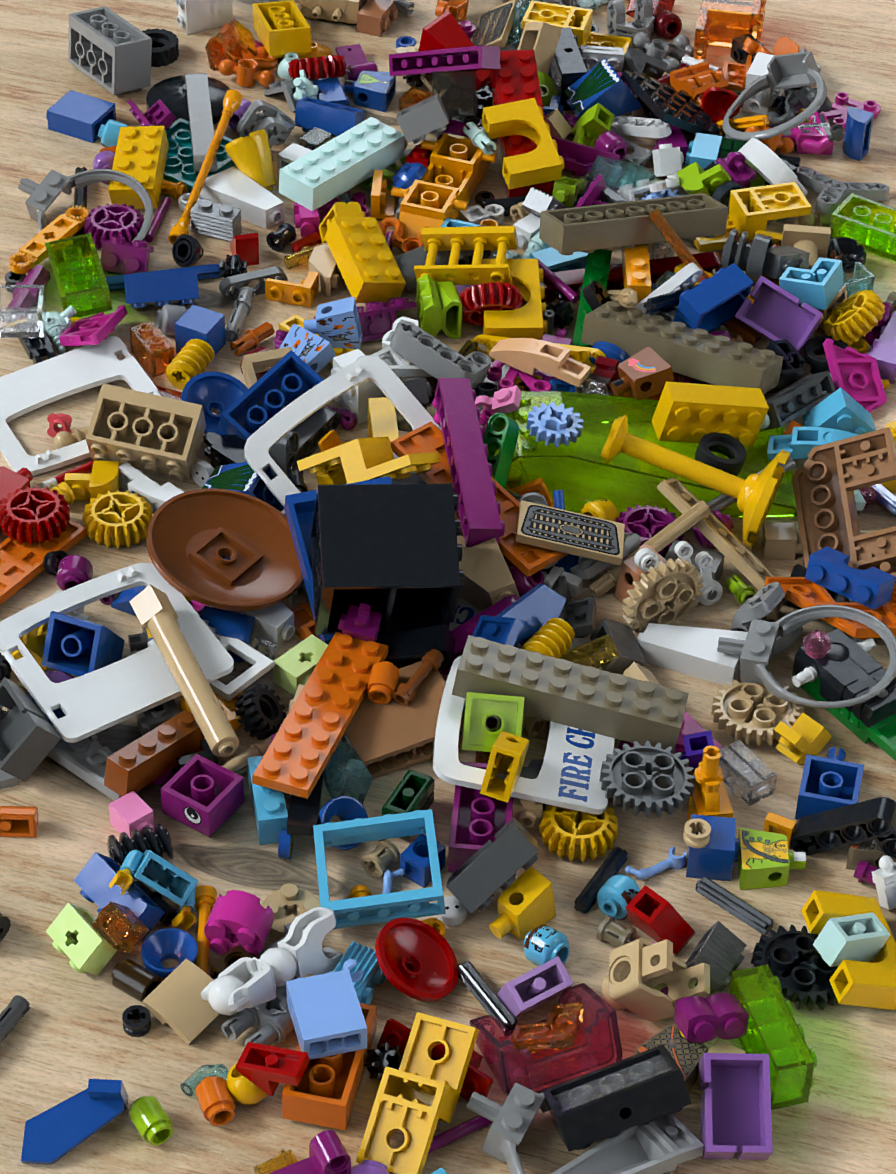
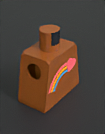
M648 346L619 363L617 368L620 378L612 381L610 385L616 396L628 391L636 400H642L662 393L666 382L675 381L672 367Z

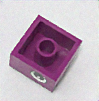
M195 754L161 788L162 813L210 837L245 802L244 777Z

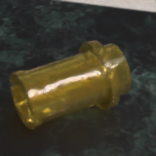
M282 1149L279 1151V1155L260 1165L254 1166L255 1174H269L298 1161L292 1150L285 1151Z

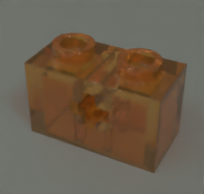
M152 321L130 328V343L133 355L152 377L165 374L167 366L174 359V347Z

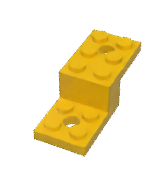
M531 0L522 19L521 28L523 29L526 22H545L558 28L571 27L573 35L577 36L578 46L590 45L623 48L625 54L632 44V38L591 32L592 9Z
M796 182L731 190L726 234L716 235L715 238L697 237L693 243L699 253L721 250L724 248V244L732 229L739 230L738 241H740L742 233L747 231L749 236L748 243H750L754 239L756 231H766L767 220L810 215L811 205Z
M387 436L358 438L298 460L297 465L299 471L310 470L311 474L326 471V473L340 470L342 465L347 484L387 476H390L391 480H405L411 477V473L416 472L420 474L432 470L431 465L440 463L441 460L438 452L407 454L394 459L389 437Z
M420 1012L416 1013L399 1070L385 1066L356 1163L362 1164L364 1160H373L384 1164L387 1167V1171L391 1174H422L438 1121L451 1124L479 1033L477 1028ZM437 1044H444L446 1048L444 1057L440 1060H433L431 1057L433 1047ZM402 1131L405 1136L403 1145L396 1149L392 1148L390 1145L392 1134Z

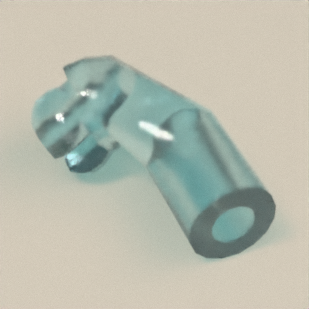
M223 1064L203 1065L181 1083V1089L185 1095L192 1096L195 1094L197 1085L206 1077H222L226 1081L229 1072L228 1068Z

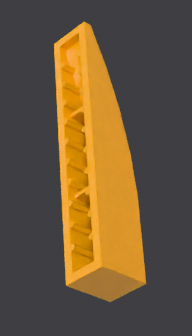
M644 244L635 245L634 248L621 246L624 288H631L638 294V302L634 306L651 294L648 245Z

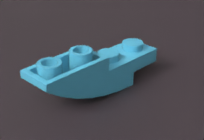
M793 427L791 435L769 436L768 459L772 461L782 449L790 452L792 459H808L807 455L813 447L857 436L858 434L824 427Z

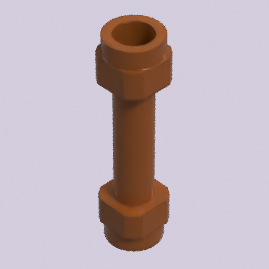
M431 649L423 656V664L406 684L401 683L393 694L394 700L399 705L406 706L408 703H411L416 697L415 690L431 671L436 672L442 665L441 663L444 661L443 654L436 649Z

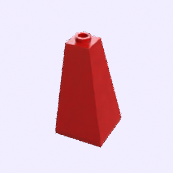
M446 11L423 28L418 51L474 46V44L452 13ZM489 70L448 73L461 89L474 96L475 91L480 90L483 86L491 87Z

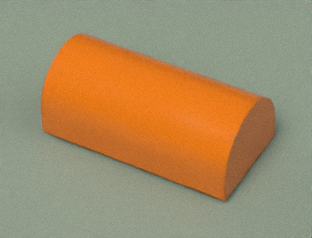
M0 806V837L36 838L38 807Z

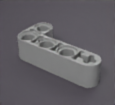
M408 321L398 322L390 343L392 350L436 379L469 378L471 389L477 388L478 384L484 382L491 365V358L487 354L472 352L464 357Z

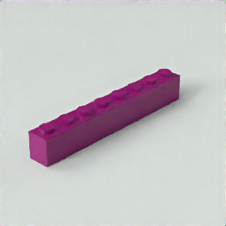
M439 378L435 392V401L454 494H458V513L465 547H472L493 538L499 543L500 537L504 536L505 524L499 517L500 502L495 499L496 483L491 480L492 465L487 462L488 447L487 444H483L484 428L482 425H479L480 410L479 407H475V389H471L469 378Z

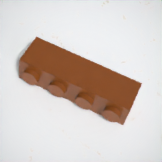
M184 710L107 757L104 786L120 796H124L131 791L136 793L166 774L172 768L177 767V757L200 752V740L204 739V735L193 714Z

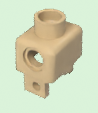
M642 937L619 946L610 952L609 975H606L602 980V994L608 1006L613 1010L619 1011L628 1008L650 1022H657L674 1017L675 1001L687 996L703 997L710 994V965L703 962L687 968L683 961L673 956V943L666 939L653 944ZM664 987H668L669 990L668 995H665L660 991Z

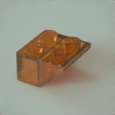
M234 18L229 23H226L221 28V31L215 37H212L205 46L210 69L213 71H219V63L224 59H229L235 66H238V61L251 59L258 55L252 32Z

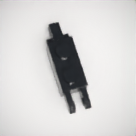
M214 432L204 434L203 440L207 444L204 453L206 457L211 459V466L214 469L220 465L247 462L244 456L246 441L239 436L228 435L224 438Z

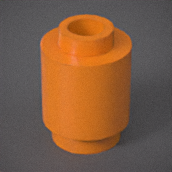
M382 661L372 666L367 693L368 698L376 704L389 703L396 691L400 671L393 663Z
M209 1076L201 1080L195 1089V1094L204 1118L214 1126H222L229 1123L235 1115V1104L227 1089L225 1079Z

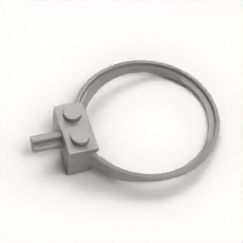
M802 49L799 53L773 56L767 65L769 73L748 85L727 111L722 123L724 133L729 138L740 141H749L752 137L757 140H763L787 132L810 118L821 107L827 96V87L820 75L812 51ZM814 82L817 84V94L813 102L799 115L781 125L757 132H740L733 129L729 124L730 116L742 103L765 89L773 87L774 90H789L795 87L807 88L812 86Z
M92 169L68 177L51 170L40 184L28 178H22L20 180L21 184L18 186L19 190L30 194L25 203L30 218L38 222L39 231L49 224L45 212L61 192L70 195L73 187L77 190L101 181L123 183L140 196L145 207V218L140 232L133 241H142L152 223L153 206L146 189L133 177L116 170ZM59 248L53 252L60 258L73 263L93 265L100 264L101 258H76L64 253Z
M817 605L791 612L776 622L752 619L746 640L719 637L717 652L741 655V682L764 684L768 691L776 697L809 707L842 708L862 703L882 692L896 675V638L891 630L873 615L847 606ZM840 617L851 619L868 626L883 639L889 651L890 662L883 678L865 695L836 702L809 700L796 696L782 688L774 679L772 673L766 670L765 665H768L777 637L780 635L784 638L797 628L821 618Z
M515 1082L503 1106L473 1092L466 1108L493 1122L482 1152L502 1162H507L510 1174H526L520 1155L516 1152V1144L519 1145L539 1108L542 1113L549 1111L543 1092L538 1094Z

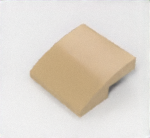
M185 959L141 1002L163 1025L167 1023L187 1044L191 1043L219 1015L207 1000L201 998V992L213 979L188 959Z

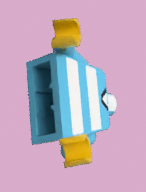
M139 850L129 852L120 870L109 883V887L112 888L113 885L119 886L122 889L121 895H124L132 884L133 878L137 879L179 905L180 913L171 923L175 928L180 924L183 927V931H188L196 923L193 911L195 906V885L198 880L150 850H146L144 853Z

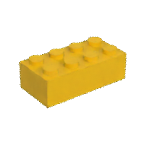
M294 0L252 4L253 28L269 56L281 58L290 52L296 53L298 56L311 52V28Z
M165 126L120 127L112 170L125 173L136 179L148 192L153 209H158L169 149ZM117 181L109 182L108 192L112 205L115 203L118 205L126 203V206H134V209H145L140 196L132 188Z
M333 216L325 239L351 297H355L356 303L372 301L389 303V298L400 297L406 282L376 218Z
M666 382L653 415L652 424L659 441L699 443L706 434L723 433L737 439L746 447H753L769 407L761 388Z

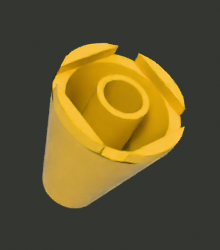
M265 129L254 131L246 137H239L225 145L227 154L243 174L269 192L274 191L273 186L276 185L268 135Z

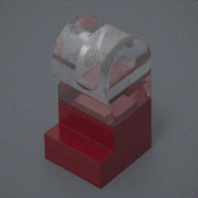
M599 356L595 362L596 368L583 385L582 398L585 401L603 405L613 394L610 383L620 378L617 368L619 360Z

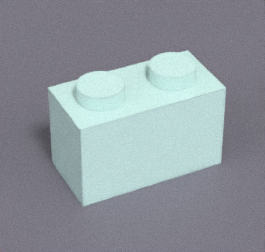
M873 912L830 918L813 943V946L820 953L822 959L830 967L839 966L843 959L861 962L874 960L891 934Z

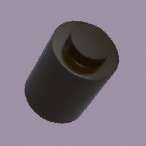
M130 959L117 963L111 974L113 978L112 984L115 988L140 1002L161 983L159 975Z

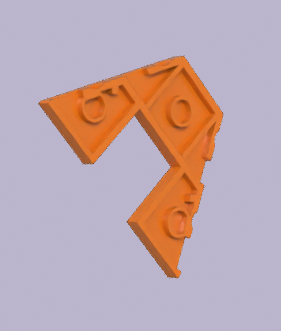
M766 577L764 586L773 582H779L785 593L784 599L802 609L817 605H840L859 609L882 621L896 638V579L890 601L873 610L858 602H835L824 587L805 579V577ZM840 617L821 618L856 639L881 638L874 630L860 622Z

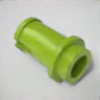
M734 574L733 578L737 582L730 576L725 582V587L736 596V601L743 605L748 598H752L755 595L756 591L753 587L747 586L738 575Z

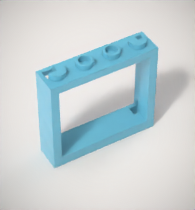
M432 809L313 825L320 907L333 910L334 915L338 914V916H335L336 926L333 929L390 922L396 918H419L446 914ZM426 834L433 887L330 901L325 847Z

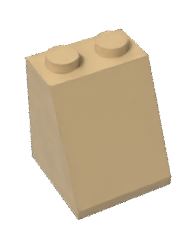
M495 538L462 550V561H459V570H464V587H461V598L482 612L506 596H519L515 582Z

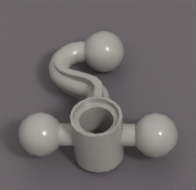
M639 32L634 36L633 41L637 48L646 49L647 55L668 63L665 70L667 74L680 68L678 60H682L683 56H694V49L685 35H678L673 43L664 42L660 39H654L650 43L648 34L644 32Z

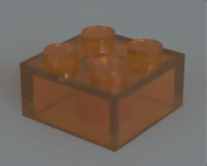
M411 87L399 98V111L417 104L434 94Z

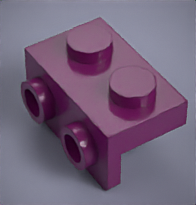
M111 236V239L103 241L100 269L123 274L147 272L149 254L154 252V247L147 246L146 241L134 240L131 243L126 242L124 237Z

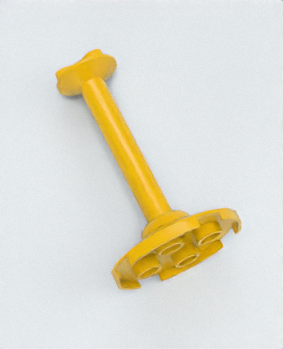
M624 414L622 417L619 416L618 419L615 418L600 457L604 458L605 463L608 464L622 452L737 499V507L743 513L742 543L751 550L783 478L785 467L780 466V464L785 465L791 453L782 449L760 474H751L744 480L628 433L627 415Z

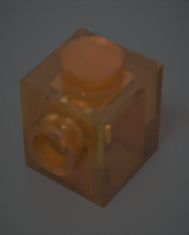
M112 901L101 909L98 918L92 924L97 932L114 949L131 953L149 931L127 906Z

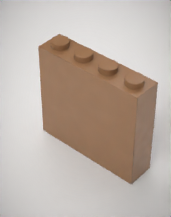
M422 661L399 669L400 675L396 689L401 683L406 684L423 664ZM438 670L429 673L415 690L416 697L406 706L399 705L394 698L387 704H376L368 698V693L364 696L342 736L364 782L433 758L437 718L446 684ZM463 714L461 716L458 748L462 747L464 726Z

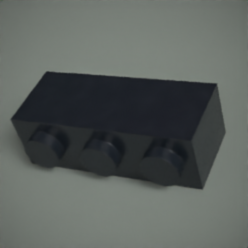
M447 624L380 634L376 639V643L388 645V655L384 661L393 663L398 669L422 661L423 656L431 649L440 651L444 656V661L439 669L451 668L454 661L455 639Z

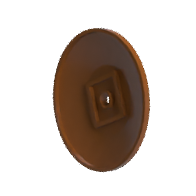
M217 488L187 491L163 503L150 521L147 531V549L153 565L172 587L199 603L230 611L261 610L275 606L288 599L297 591L303 581L287 517L270 504L251 495ZM227 556L230 558V560H225L221 557Z

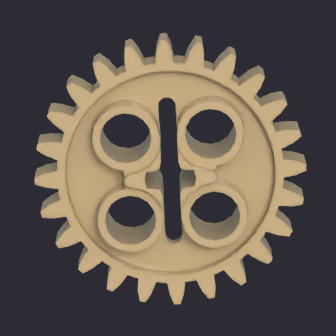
M669 558L666 565L660 561L656 569L650 566L647 575L641 573L642 579L632 582L635 588L626 591L630 597L623 599L625 606L621 610L624 613L622 617L627 625L631 626V629L639 635L640 632L644 633L649 623L676 625L678 620L683 622L685 620L683 615L685 613H692L690 607L698 605L695 598L702 596L699 589L704 587V585L701 583L703 577L699 574L700 572L688 560L683 562L680 558L675 562Z
M734 679L732 686L725 683L723 690H717V696L713 697L711 715H714L713 722L718 723L719 730L726 729V736L735 734V741L745 738L746 744L755 740L758 746L761 745L762 741L772 745L773 739L779 741L781 738L774 731L778 723L782 721L791 728L804 712V707L776 697L768 691L764 684L740 683ZM789 686L783 687L789 692Z

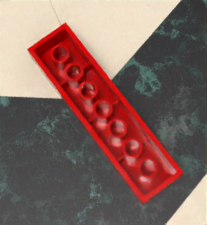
M534 49L500 51V69L489 70L494 106L535 98L537 105L541 106L543 110ZM522 135L499 137L502 164L504 157L528 153L537 148L534 141ZM554 181L510 190L506 184L507 198L525 196L530 188L533 187L542 192L547 191L552 196Z

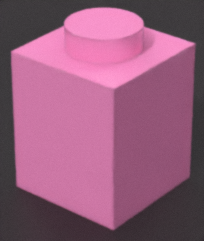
M134 791L109 803L110 824L119 833L126 832L130 838L132 830L137 829L142 836L143 828L149 826L152 832H154V811Z

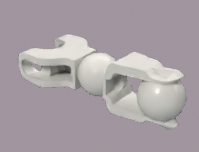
M316 907L297 916L292 922L287 936L277 943L278 947L266 950L259 959L255 957L238 959L221 972L217 979L210 982L203 989L201 998L207 1000L218 1014L233 1015L245 1008H252L275 999L277 996L276 987L285 986L286 981L292 980L295 975L301 978L307 974L316 976L333 971L343 954L333 948H322V942L325 935L336 926L334 911L324 907Z

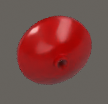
M406 917L391 920L380 930L375 943L377 961L387 980L397 990L406 996L424 1002L439 1001L452 992L458 981V963L451 946L437 930L420 920Z

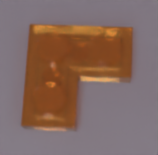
M582 1002L553 1005L546 1022L516 1025L509 1042L512 1053L524 1052L531 1054L539 1050H564L573 1047L585 1014Z

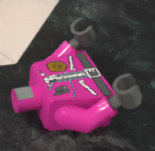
M826 96L824 103L810 118L795 128L782 133L781 138H791L794 142V149L798 154L832 155L834 140H843L844 129L840 123L830 127L825 114H820L822 111L828 112L832 108V103Z

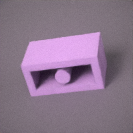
M558 956L506 983L497 994L517 1019L564 994L574 982Z

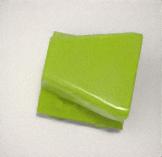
M428 274L417 279L416 303L420 328L433 337H436L442 329L449 338L459 339L461 337L462 302L453 281L436 282Z

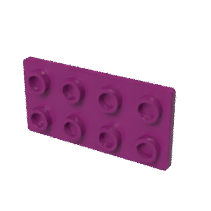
M394 297L388 299L389 303L372 301L365 303L366 307H357L362 329V342L383 338L388 331L392 330L393 323L396 321L395 311L416 308L417 303L409 301V298Z

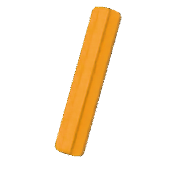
M767 115L729 119L730 126L737 131L746 130L750 126L764 128L770 122ZM721 120V121H719V122H716L718 125H720V126L723 128V126H722L723 120Z

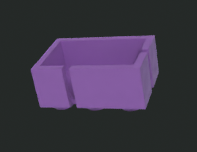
M760 276L749 293L751 298L755 300L752 304L751 300L746 298L735 315L736 320L769 341L787 339L801 354L805 344L811 339L824 319L823 313L805 302L802 305L803 309L799 308L802 304L799 298L765 277Z
M703 1053L699 1060V1090L703 1091L700 1096L701 1142L705 1145L701 1159L731 1160L735 1153H737V1160H767L773 1153L769 1054Z

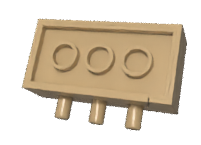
M294 0L302 15L309 19L319 18L330 22H346L347 24H357V13L368 1Z

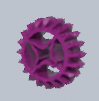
M107 203L106 206L98 205V209H91V213H88L89 217L85 218L83 228L89 245H95L96 249L102 248L103 241L111 239V236L124 237L126 242H132L142 228L144 215L140 213L139 209H134V206H126V203L122 205L117 203L110 205Z
M637 504L635 509L627 507L626 512H620L616 522L625 524L624 532L640 535L642 540L641 546L677 518L674 512L668 513V508L660 509L658 505L650 507L648 504L645 507H641ZM684 533L675 540L683 541ZM673 542L658 552L663 558H665Z

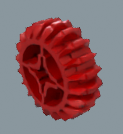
M341 55L296 59L289 62L288 72L290 78L293 77L295 79L300 77L299 71L304 69L306 77L310 81L314 79L343 77L346 75V62Z
M482 282L479 285L474 284L472 287H467L465 291L460 293L462 319L466 323H471V325L478 324L481 327L483 326L484 310H515L523 306L520 289L507 282Z
M38 485L35 488L27 486L24 490L16 489V493H8L7 498L2 499L0 505V528L4 536H9L11 541L18 540L19 544L28 542L31 546L33 542H39L40 544L45 540L52 542L53 537L58 538L61 532L66 531L70 520L69 505L64 499V495L58 494L57 490L50 491L48 486L43 489L39 488Z

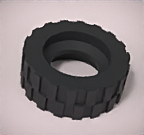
M159 28L142 30L143 33L152 38L151 67L167 66L178 59L179 44L176 34Z

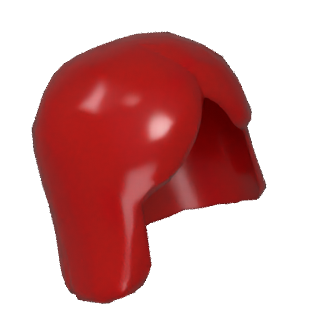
M711 87L702 96V111L712 117V122H719L724 119L727 111L738 98V95L728 89ZM741 105L732 113L729 119L739 113Z

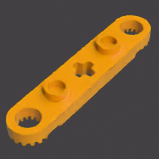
M75 205V208L71 206L63 215L60 214L23 245L19 252L11 255L12 257L9 258L10 270L16 274H26L30 269L39 265L84 226L85 218L89 217L88 209Z

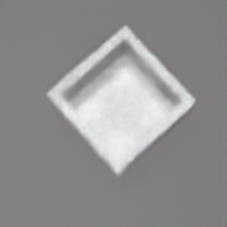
M0 285V338L44 337L47 309L45 285Z

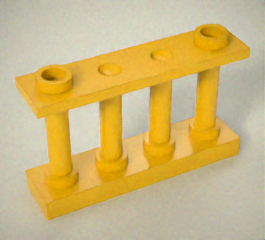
M515 226L422 228L421 238L424 250L428 252L425 265L414 266L416 280L428 274L436 282L453 281L455 285H479L482 282L489 283L490 281L492 283L500 281L501 283L507 282L512 284L509 265L505 264L507 250L518 249ZM474 250L472 265H458L460 251ZM484 250H497L495 264H481ZM437 251H451L448 265H435Z

